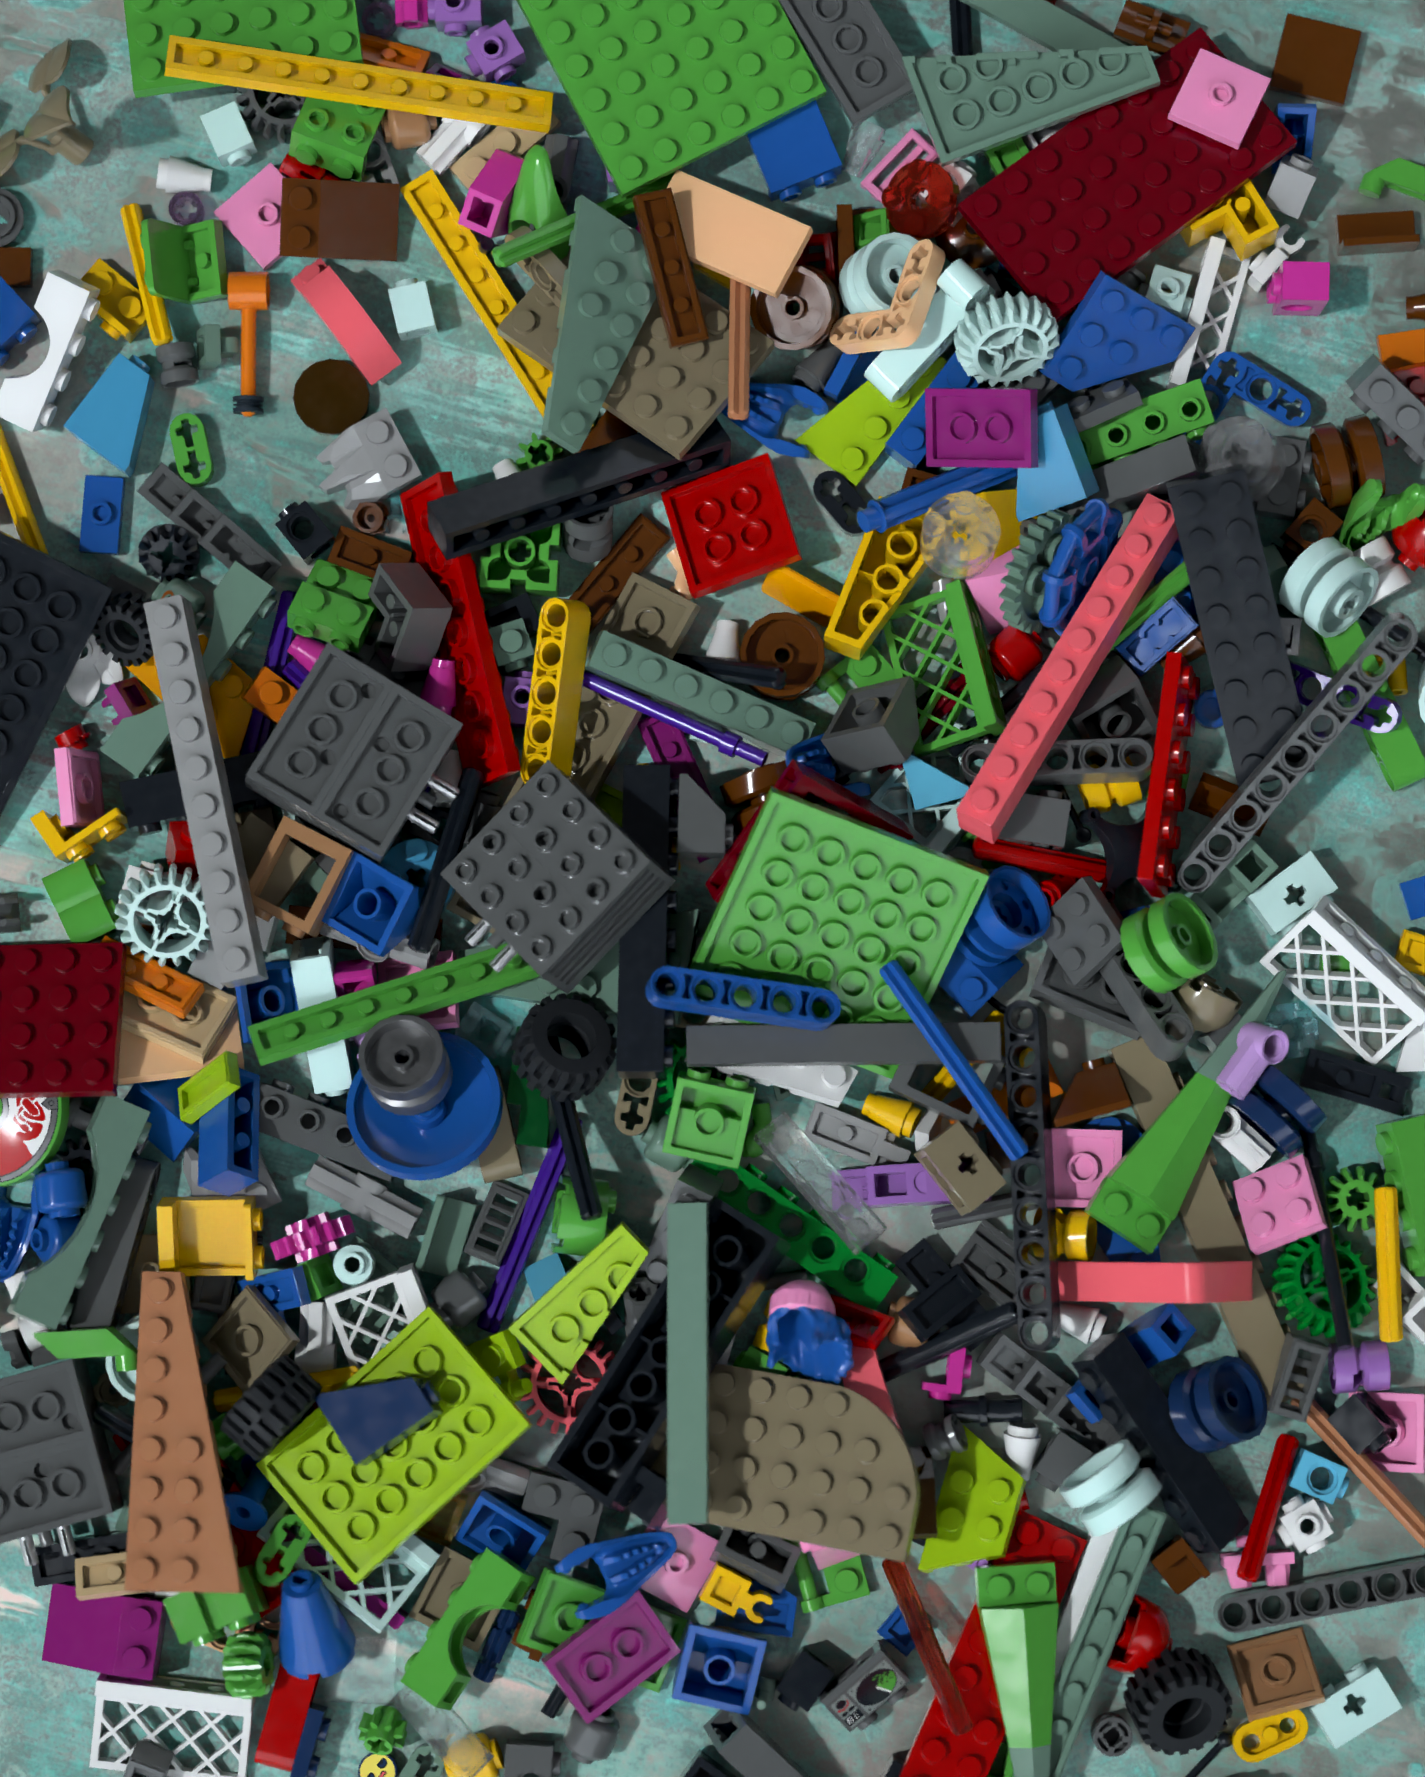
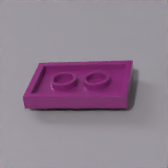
M1037 388L925 389L926 467H1038Z
M637 1590L617 1610L607 1616L592 1619L544 1656L541 1662L583 1721L589 1724L678 1655L681 1650L639 1590Z

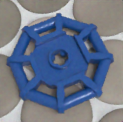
M1094 498L1088 501L1085 511L1072 524H1065L1061 531L1063 538L1050 568L1043 572L1042 580L1045 582L1044 602L1039 610V619L1042 625L1050 628L1053 627L1060 636L1115 548L1118 532L1123 525L1121 512L1115 508H1110L1108 503L1102 498Z

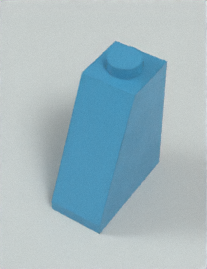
M119 353L63 426L69 433L130 478L135 472L155 382L147 374L151 368L135 355L127 359Z
M1052 401L1037 406L1038 467L1018 468L1016 500L1018 522L1046 513L1048 510H1054L1085 499L1100 491L1067 403L1055 408Z

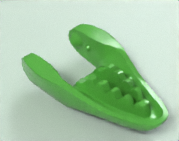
M541 145L532 146L526 153L509 205L508 234L521 226L529 227L530 224L535 229H539L568 216L557 194L548 153ZM569 240L549 248L560 261L569 252Z
M1367 480L1351 500L1340 531L1339 541L1354 552L1380 535L1394 530L1397 526H1402L1416 517H1420L1425 510L1424 484L1413 483L1400 494H1391L1382 498L1383 487L1381 480Z

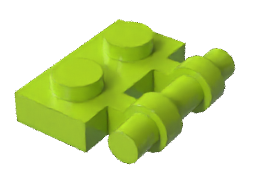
M509 1329L466 1346L492 1377H499L500 1387L514 1403L520 1401L525 1394L532 1391L531 1381L528 1378L520 1379L516 1368L527 1363L516 1337Z

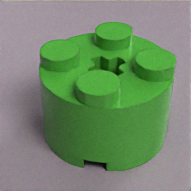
M561 1175L559 1182L565 1184V1190L557 1189L552 1221V1233L557 1234L559 1244L551 1243L552 1253L585 1256L612 1231V1229H608V1226H606L608 1213L614 1214L617 1190L609 1187L608 1180L595 1179L603 1210L602 1215L596 1220L583 1221L580 1216L571 1177Z

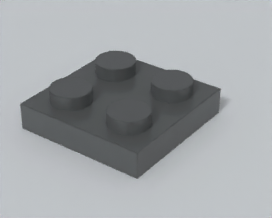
M1092 876L1081 877L1050 908V926L1042 937L1074 986L1084 985L1123 948L1120 934L1122 922Z

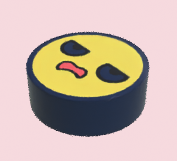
M370 1752L362 1759L358 1768L359 1777H397L398 1765L391 1754L376 1755Z

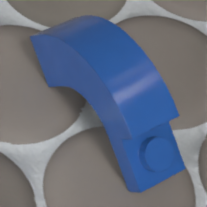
M1165 1303L1140 1316L1120 1332L1125 1333L1149 1369L1161 1361L1177 1356L1196 1329L1173 1303ZM1078 1379L1066 1394V1397L1090 1424L1099 1422L1103 1418L1100 1406L1091 1392Z

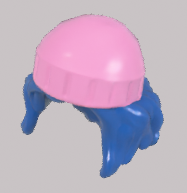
M800 1279L787 1282L774 1291L770 1297L769 1319L767 1321L766 1344L769 1349L767 1367L772 1369L777 1361L781 1360L793 1372L800 1371L805 1377L812 1379V1381L839 1384L842 1377H846L848 1371L854 1368L852 1357L853 1344L850 1337V1327L844 1319L836 1316L835 1305L826 1288L812 1280Z

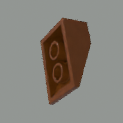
M282 178L279 256L397 261L400 184Z

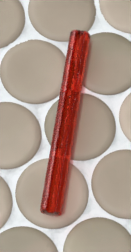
M884 1559L882 1561L883 1570L949 1727L956 1736L965 1734L972 1730V1720L906 1564Z

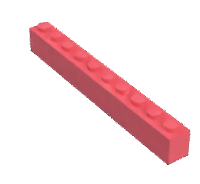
M1149 493L1145 496L957 807L959 828L991 844L995 843L1178 538L1170 503Z

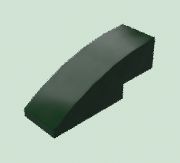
M512 1062L506 1103L521 1106L516 1144L548 1148L550 1134L549 1097L548 1099L541 1097V1091L537 1088L531 1091L526 1087L528 1080L518 1077L516 1072L520 1066L513 1065Z

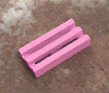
M912 128L861 181L860 186L865 191L867 190L876 201L878 200L882 207L892 208L938 159L936 150ZM912 141L918 144L916 148L877 188L873 184L874 181ZM924 151L928 153L926 158L887 197L884 193Z

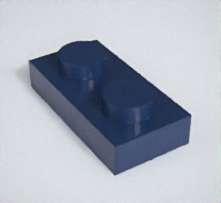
M312 1703L309 1707L290 1777H316L321 1757L315 1756L318 1740L326 1741L332 1720L325 1717L328 1707Z

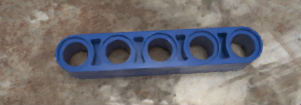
M663 966L657 969L645 987V995L648 1001L653 1006L661 1009L812 1031H822L828 1028L841 1011V1002L838 996L833 991L674 966ZM659 979L669 980L674 986L675 993L670 996L661 994L656 988V981ZM695 986H708L713 992V1000H700L695 993ZM738 990L747 992L752 998V1005L750 1007L738 1005L734 999V992ZM773 997H785L790 1003V1012L782 1013L775 1009ZM812 1003H824L829 1010V1017H817L812 1011Z

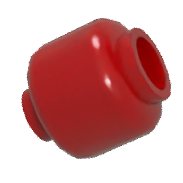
M1009 625L1005 627L987 645L995 674L1005 682L1009 679L1014 681L1024 679L1043 660V654L1039 647L1043 642L1041 637L1035 631L1029 634Z

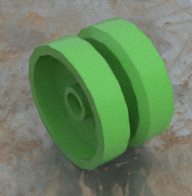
M1173 892L1151 904L1150 908L1145 907L1125 918L1121 925V944L1128 963L1143 984L1155 992L1166 994L1187 982L1188 978L1194 979L1208 972L1216 965L1218 947L1213 929L1202 910L1184 894Z

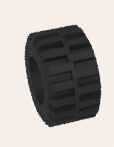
M564 993L557 994L554 1000L550 996L543 998L539 1005L536 1003L531 1008L512 1042L511 1050L515 1051L511 1057L513 1065L520 1066L516 1072L520 1079L526 1078L528 1080L526 1087L531 1091L537 1088L541 1091L540 1096L548 1099L550 1095L555 1096V1101L564 1102L567 1096H569L571 1101L579 1100L583 1094L588 1096L600 1084L615 1060L616 1052L614 1051L617 1048V1038L612 1037L616 1031L613 1023L607 1024L606 1019L608 1015L605 1011L598 1012L594 1009L596 1003L591 1000L587 1004L582 1002V996L573 994L571 999H567ZM548 1037H561L570 1041L578 1049L581 1058L570 1059L561 1056L551 1047Z
M288 1355L277 1358L230 1409L222 1421L220 1430L255 1461L263 1459L287 1436L315 1403V1397L321 1393L322 1385Z
M1175 1647L1174 1651L1169 1652L1167 1648L1161 1652V1658L1158 1661H1155L1153 1658L1147 1663L1148 1668L1141 1669L1139 1667L1133 1671L1135 1676L1129 1677L1125 1684L1128 1688L1124 1691L1125 1706L1142 1740L1146 1745H1150L1152 1750L1156 1752L1163 1750L1165 1755H1173L1175 1752H1179L1180 1755L1189 1754L1191 1749L1195 1748L1198 1751L1204 1748L1203 1744L1210 1741L1212 1743L1218 1738L1216 1734L1219 1731H1224L1228 1725L1226 1719L1231 1718L1232 1715L1230 1707L1233 1704L1232 1697L1214 1663L1205 1653L1200 1654L1199 1650L1194 1648L1186 1651L1184 1647Z

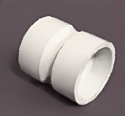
M1385 535L1353 552V557H1360L1378 571V586L1368 607L1382 601L1412 582L1402 564L1393 562L1392 559L1395 552Z

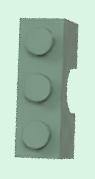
M1251 839L1207 889L1199 893H1193L1189 898L1202 910L1214 930L1238 904L1253 893L1279 866Z

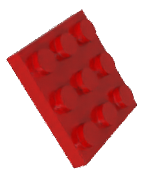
M768 453L661 492L689 591L694 599L802 560L772 458Z

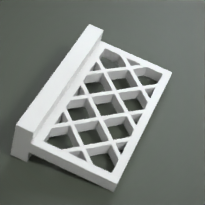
M1326 895L1321 897L1312 909L1259 961L1274 976L1278 972L1286 970V976L1282 983L1371 1066H1375L1414 1028L1425 1022V986ZM1308 924L1321 935L1322 946L1303 945L1302 930ZM1293 939H1295V944H1289ZM1279 952L1296 953L1297 969H1285L1274 957ZM1303 953L1322 954L1324 971L1305 970ZM1330 955H1343L1350 962V972L1331 971ZM1305 978L1324 979L1326 995H1313L1306 988ZM1332 980L1351 981L1352 997L1333 996ZM1359 981L1372 982L1378 988L1379 999L1361 998ZM1334 1005L1353 1006L1354 1022L1341 1021L1335 1015ZM1361 1006L1380 1007L1381 1023L1362 1022ZM1387 1008L1401 1009L1411 1019L1405 1025L1388 1024ZM1362 1031L1382 1032L1383 1045L1375 1052L1363 1041ZM1389 1033H1395L1391 1038L1389 1037Z
M414 1262L400 1267L395 1272L325 1297L324 1300L350 1366L355 1365L361 1369L359 1362L366 1364L369 1359L354 1352L352 1342L357 1331L378 1340L371 1356L373 1358L379 1352L382 1343L388 1344L391 1339L386 1337V1334L394 1318L410 1324L430 1306L418 1272L414 1269ZM392 1282L399 1296L393 1310L372 1301L377 1288ZM371 1290L368 1299L359 1295ZM351 1298L365 1306L357 1323L341 1317L336 1303ZM400 1304H402L406 1316L397 1312ZM368 1307L390 1316L382 1335L360 1326ZM345 1326L353 1329L350 1338L347 1334Z
M104 1673L99 1674L95 1686L96 1705L89 1767L118 1771L126 1770L129 1760L125 1759L131 1756L136 1744L131 1746L119 1729L134 1718L147 1734L141 1740L148 1742L151 1739L156 1746L170 1750L157 1734L171 1723L185 1737L186 1740L171 1750L174 1753V1757L167 1774L168 1777L247 1776L253 1710L256 1697L254 1699L232 1697L229 1691L226 1690L225 1683L157 1676L150 1681ZM105 1700L121 1702L130 1714L114 1725L104 1713ZM132 1703L141 1705L135 1708ZM149 1705L159 1706L168 1717L167 1720L154 1730L140 1714ZM171 1708H176L180 1710L174 1713ZM188 1710L198 1711L207 1722L193 1734L179 1719ZM210 1713H217L218 1715L213 1718ZM226 1715L244 1717L242 1731L232 1739L217 1723ZM103 1724H104V1725L106 1726V1728L108 1729V1731L105 1732V1733L102 1735ZM209 1728H212L225 1744L209 1756L196 1739ZM111 1735L115 1737L126 1751L117 1759L100 1757L101 1743ZM241 1739V1747L239 1750L235 1743ZM189 1744L203 1759L194 1768L184 1767L175 1757L178 1752ZM229 1748L239 1760L238 1773L223 1772L214 1762V1759ZM208 1765V1767H209L211 1770H206V1769H203V1768Z

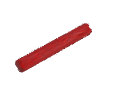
M976 837L971 849L973 857L976 859L1078 879L1092 876L1094 881L1098 883H1103L1106 873L1105 860L996 839L995 843L991 844Z
M1281 1434L1277 1438L1236 1573L1237 1577L1242 1580L1255 1582L1259 1578L1299 1445V1440L1294 1436Z

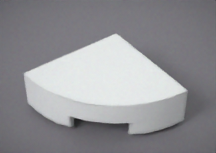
M926 1109L915 1129L916 1152L940 1133L942 1116Z

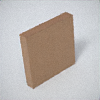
M1303 1627L1227 1645L1228 1656L1248 1721L1325 1702V1695Z

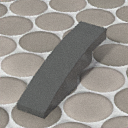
M163 462L155 468L136 490L175 525L189 531L197 543L227 569H230L232 564L237 561L259 578L268 582L282 566L275 557L194 488L190 487Z
M998 1332L975 1361L1094 1454L1121 1440L1113 1425L1104 1417L1099 1422L1090 1424L1066 1397L1072 1386L1002 1332Z

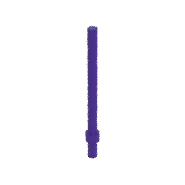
M584 670L583 687L718 747L719 752L734 758L737 755L761 767L766 763L769 753L742 741V736L729 730L725 733Z

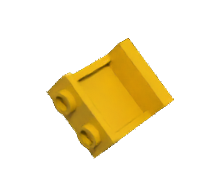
M256 1196L161 1198L156 1206L159 1272H182L185 1276H245L246 1281H254L259 1269H264V1246H258L257 1231H262L263 1210L262 1208H256Z

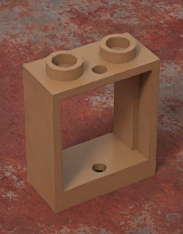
M284 815L249 881L255 915L269 922L271 916L284 921L281 929L300 939H303L305 933L317 938L324 924L322 919L354 851ZM290 837L335 860L305 920L259 897Z

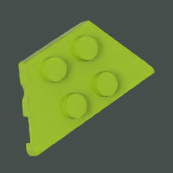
M964 1425L962 1426L966 1433L968 1449L961 1453L955 1451L951 1453L936 1505L937 1538L926 1539L918 1570L923 1573H931L935 1569L954 1565L956 1567L969 1565L974 1561L983 1559L988 1561L1005 1557L1026 1486V1480Z

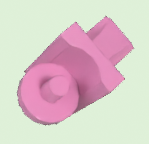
M1275 1533L1271 1535L1268 1546L1276 1545ZM1248 1535L1236 1536L1237 1548L1245 1546ZM1289 1548L1267 1550L1262 1565L1265 1566L1267 1586L1289 1585L1290 1564H1295L1294 1551H1290ZM1243 1551L1219 1553L1220 1565L1226 1568L1227 1579L1232 1589L1252 1587V1582L1242 1580L1236 1574Z

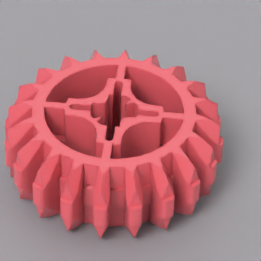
M599 1340L594 1348L588 1346L583 1354L590 1357L597 1364L603 1376L608 1368L606 1362L612 1360L615 1354L613 1351H610L602 1357L598 1352L605 1343ZM529 1351L527 1353L528 1356L536 1362L534 1366L527 1363L522 1365L520 1369L531 1373L528 1379L532 1383V1391L525 1394L521 1401L533 1399L535 1404L530 1406L526 1413L530 1416L539 1409L543 1414L537 1421L539 1427H542L549 1418L554 1421L551 1426V1433L556 1434L558 1432L560 1423L566 1424L565 1433H567L578 1416L576 1415L578 1395L583 1391H593L601 1378L583 1375L578 1369L577 1361L572 1369V1373L577 1375L575 1379L580 1378L581 1383H591V1385L576 1387L574 1394L571 1396L570 1404L569 1393L564 1391L566 1388L562 1389L560 1384L550 1383L559 1382L554 1376L539 1377L543 1365ZM539 1389L555 1390L560 1393L563 1398L564 1414L551 1409L543 1400Z

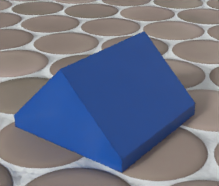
M354 851L322 922L376 955L384 957L412 932L419 910L418 887L365 855Z
M290 960L265 962L268 980L235 987L244 1044L253 1045L247 1026L299 1010Z
M191 1077L135 1083L124 1098V1101L150 1112L147 1121L152 1123L148 1134V1140L171 1161L175 1162L185 1151V1148H188L199 1135V1119L192 1124L180 1120L177 1088Z
M483 1489L454 1539L478 1554L484 1552L486 1548L499 1551L526 1570L552 1527L529 1512L521 1510V1507L500 1494Z

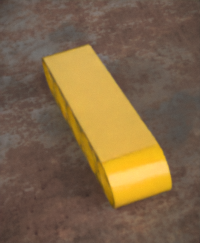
M550 598L543 604L540 611L520 766V775L524 783L547 760L569 777L571 776L591 623V613L588 606L578 600Z

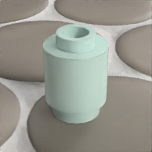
M362 1245L343 1247L337 1252L333 1261L336 1276L347 1284H360L367 1281L373 1275L376 1265L372 1252ZM350 1257H355L360 1262V1268L354 1273L346 1268V1261Z

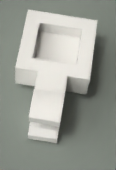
M1288 224L1279 228L1274 243L1275 249L1269 255L1263 251L1248 267L1253 273L1249 277L1247 284L1257 293L1272 278V273L1278 271L1282 262L1287 261L1290 256L1298 253L1305 242V239L1302 237L1294 245H1288L1284 242L1283 235L1290 228Z

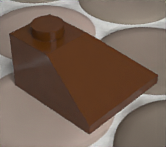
M1104 1057L1081 1063L1083 1071L1074 1073L1051 1114L1052 1128L1131 1107L1130 1099L1115 1062L1106 1064Z

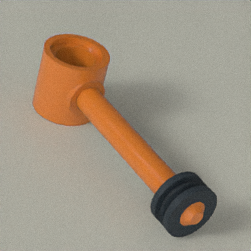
M229 272V310L241 311V395L233 397V402H236L233 406H237L233 408V413L243 415L244 417H252L253 415L264 413V409L260 408L264 406L260 404L264 402V398L256 396V312L269 310L270 279L268 272Z

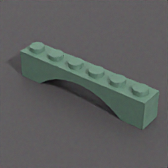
M237 561L232 564L213 591L214 614L212 629L204 655L202 656L209 688L215 680L221 682L226 677L233 665L229 661L237 649L243 651L248 646L255 634L251 629L260 617L266 619L277 604V600L274 597L278 592L274 587ZM162 702L143 713L123 718L100 751L138 778L155 775L165 761L162 754L171 743L164 703Z
M605 630L597 634L585 662V671L617 685L649 695L691 712L784 758L786 751L790 747L810 739L816 723Z
M115 1096L100 1097L86 1129L91 1149L92 1180L84 1214L73 1234L60 1250L41 1266L22 1276L7 1312L49 1330H56L58 1324L63 1326L66 1324L73 1308V1304L68 1302L74 1288L80 1289L89 1271V1267L84 1266L90 1251L96 1253L103 1240L105 1231L100 1228L106 1215L111 1217L119 1203L120 1195L116 1191L121 1179L127 1181L135 1166L136 1159L131 1156L136 1144L142 1145L149 1134L152 1123L147 1121L150 1114L149 1111Z

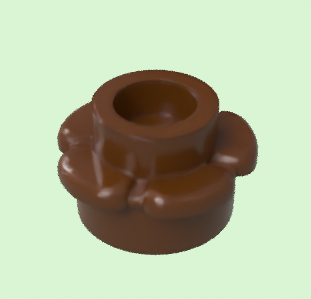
M380 501L360 502L353 513L352 521L360 533L374 537L377 533H384L388 528L389 519L387 515L389 511L386 505ZM371 514L375 517L373 522H370L368 520V517Z

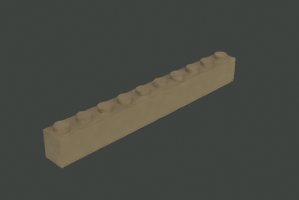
M1140 1036L1138 1040H1130L1107 1051L1112 1063H1116L1130 1099L1131 1107L1142 1133H1144L1184 1087V1083L1178 1072L1171 1073L1167 1061H1162L1153 1055ZM1208 1145L1179 1209L1178 1216L1198 1262L1252 1261L1253 1301L1217 1302L1216 1304L1239 1358L1249 1364L1259 1377L1266 1394L1268 1407L1283 1343L1287 1332L1291 1333L1286 1323L1280 1325L1274 1311L1280 1308L1276 1306L1277 1298L1274 1292L1271 1291V1287L1265 1289L1259 1274L1264 1272L1258 1255L1256 1256L1253 1252L1249 1253L1243 1238L1247 1236L1240 1215L1234 1217L1230 1210L1228 1202L1233 1201V1197L1224 1179L1218 1181L1212 1167L1217 1165V1160L1211 1146ZM1294 1365L1292 1371L1306 1375L1307 1368ZM1289 1380L1287 1387L1302 1391L1304 1384ZM1283 1395L1281 1402H1286L1293 1398Z

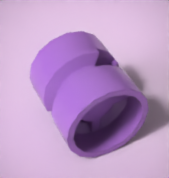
M1381 1340L1362 1341L1359 1347L1354 1346L1347 1350H1339L1337 1343H1329L1328 1370L1331 1389L1334 1394L1353 1393L1357 1391L1359 1386H1363L1366 1391L1390 1389L1391 1370L1386 1342Z

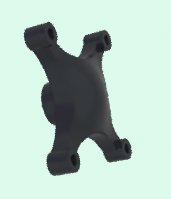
M1095 807L1084 809L1079 813L1080 822L1088 825L1102 843L1106 859V873L1100 890L1109 903L1115 900V890L1120 884L1129 878L1137 877L1146 809L1141 817L1131 825L1110 823L1100 817V812ZM1178 878L1175 879L1173 887H1168L1167 895L1181 890L1182 887L1179 884Z

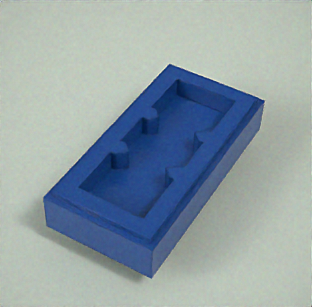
M85 475L79 551L81 553L119 556L126 481L124 478Z
M1173 596L1115 648L1136 673L1142 677L1167 655V652H1171L1200 625L1178 599Z

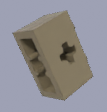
M957 1121L946 1127L915 1152L914 1156L960 1215L963 1216L975 1210L1007 1182L1001 1176L1003 1170L999 1163L993 1157L986 1156L977 1145L979 1139L975 1132L969 1126H962ZM962 1160H966L968 1166H966L965 1172L961 1173L958 1167Z

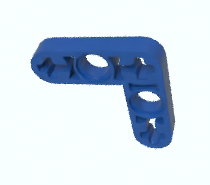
M1229 351L1219 354L1201 379L1205 391L1214 393L1218 398L1219 405L1212 412L1215 422L1232 395L1237 396L1278 423L1289 428H1297L1303 425L1310 417L1311 404L1306 396L1235 352ZM1231 359L1236 362L1234 369L1238 372V376L1230 375L1226 379L1222 387L1229 388L1230 390L1225 395L1217 386L1207 384L1206 381L1211 377L1216 382L1222 372L1221 368L1218 367V363L1221 361L1226 364ZM1257 379L1267 380L1272 387L1270 397L1264 401L1256 400L1250 394V385ZM1279 388L1286 392L1281 398L1283 401L1292 404L1297 400L1301 403L1299 410L1304 413L1302 418L1295 416L1292 420L1285 417L1287 410L1277 404L1275 411L1268 408L1276 399ZM1205 438L1197 440L1196 443L1201 445Z

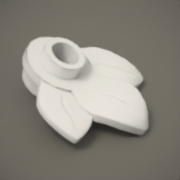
M93 633L86 644L88 654L80 656L66 684L71 698L82 707L88 706L94 700L100 689V683L112 685L123 680V669L120 661L118 663L112 660L114 654L111 652L108 655L102 652L104 648H101L100 644L97 645L95 641L97 637Z

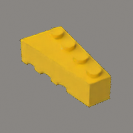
M925 513L890 527L883 533L878 532L876 529L864 533L824 634V648L859 661L948 539L952 522Z

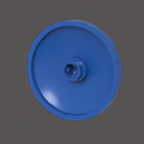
M438 1031L449 1055L453 1076L451 1087L444 1099L429 1111L417 1115H397L385 1110L373 1098L360 1068L354 1076L347 1096V1123L361 1153L381 1171L407 1180L422 1181L442 1178L472 1163L484 1152L495 1136L503 1110L502 1088L498 1076L485 1054L474 1044L457 1035Z

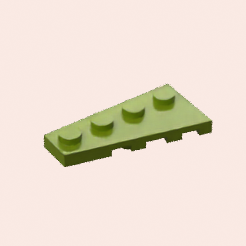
M939 356L911 388L895 402H890L867 380L799 436L795 442L804 444L812 455L835 472L840 473L847 481L857 487L884 451L885 443L947 361Z
M622 1221L521 1314L508 1329L563 1385L590 1341L607 1318L614 1304L648 1255L650 1249Z

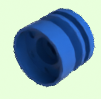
M1004 865L992 870L956 948L975 964L993 968L1017 954L1020 949L1027 947L1042 937L1050 926L1051 912L1048 900L1040 885L1028 873L1017 867Z

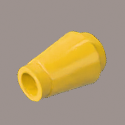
M869 1093L861 1114L867 1116L899 1138L902 1135L911 1138L920 1120L922 1109L915 1107V1103L911 1101Z

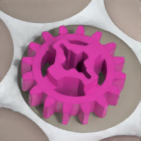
M327 1211L286 1226L287 1236L271 1242L270 1246L275 1260L294 1255L297 1264L340 1249L341 1246L338 1239L356 1231L350 1215L331 1220Z

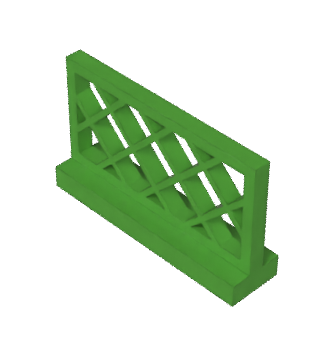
M960 579L945 584V590L899 606L883 627L896 679L911 676L914 681L915 690L919 683L934 690L924 710L917 708V713L921 714L918 719L920 736L913 748L915 755L919 758L989 733L994 736L1002 734L1007 726L979 613L968 586ZM946 602L948 614L941 627L926 620L934 605ZM920 611L919 615L914 614V612ZM908 615L916 621L906 639H903L895 634L892 620ZM923 624L938 631L928 651L913 644ZM951 625H952L953 633L950 632V631H948ZM945 635L955 639L957 644V650L950 662L935 655ZM897 641L903 643L900 649ZM910 648L925 655L914 675L906 671L903 665V660ZM932 659L947 666L937 686L922 679ZM960 660H961L963 669L960 668V667H958V664H959ZM954 671L965 675L967 683L959 698L944 691ZM941 695L956 702L946 722L931 715ZM969 696L971 698L972 705L967 703ZM965 706L974 711L978 726L961 731L953 725ZM928 719L943 726L935 741L923 744L921 732ZM950 731L955 732V734L948 736Z

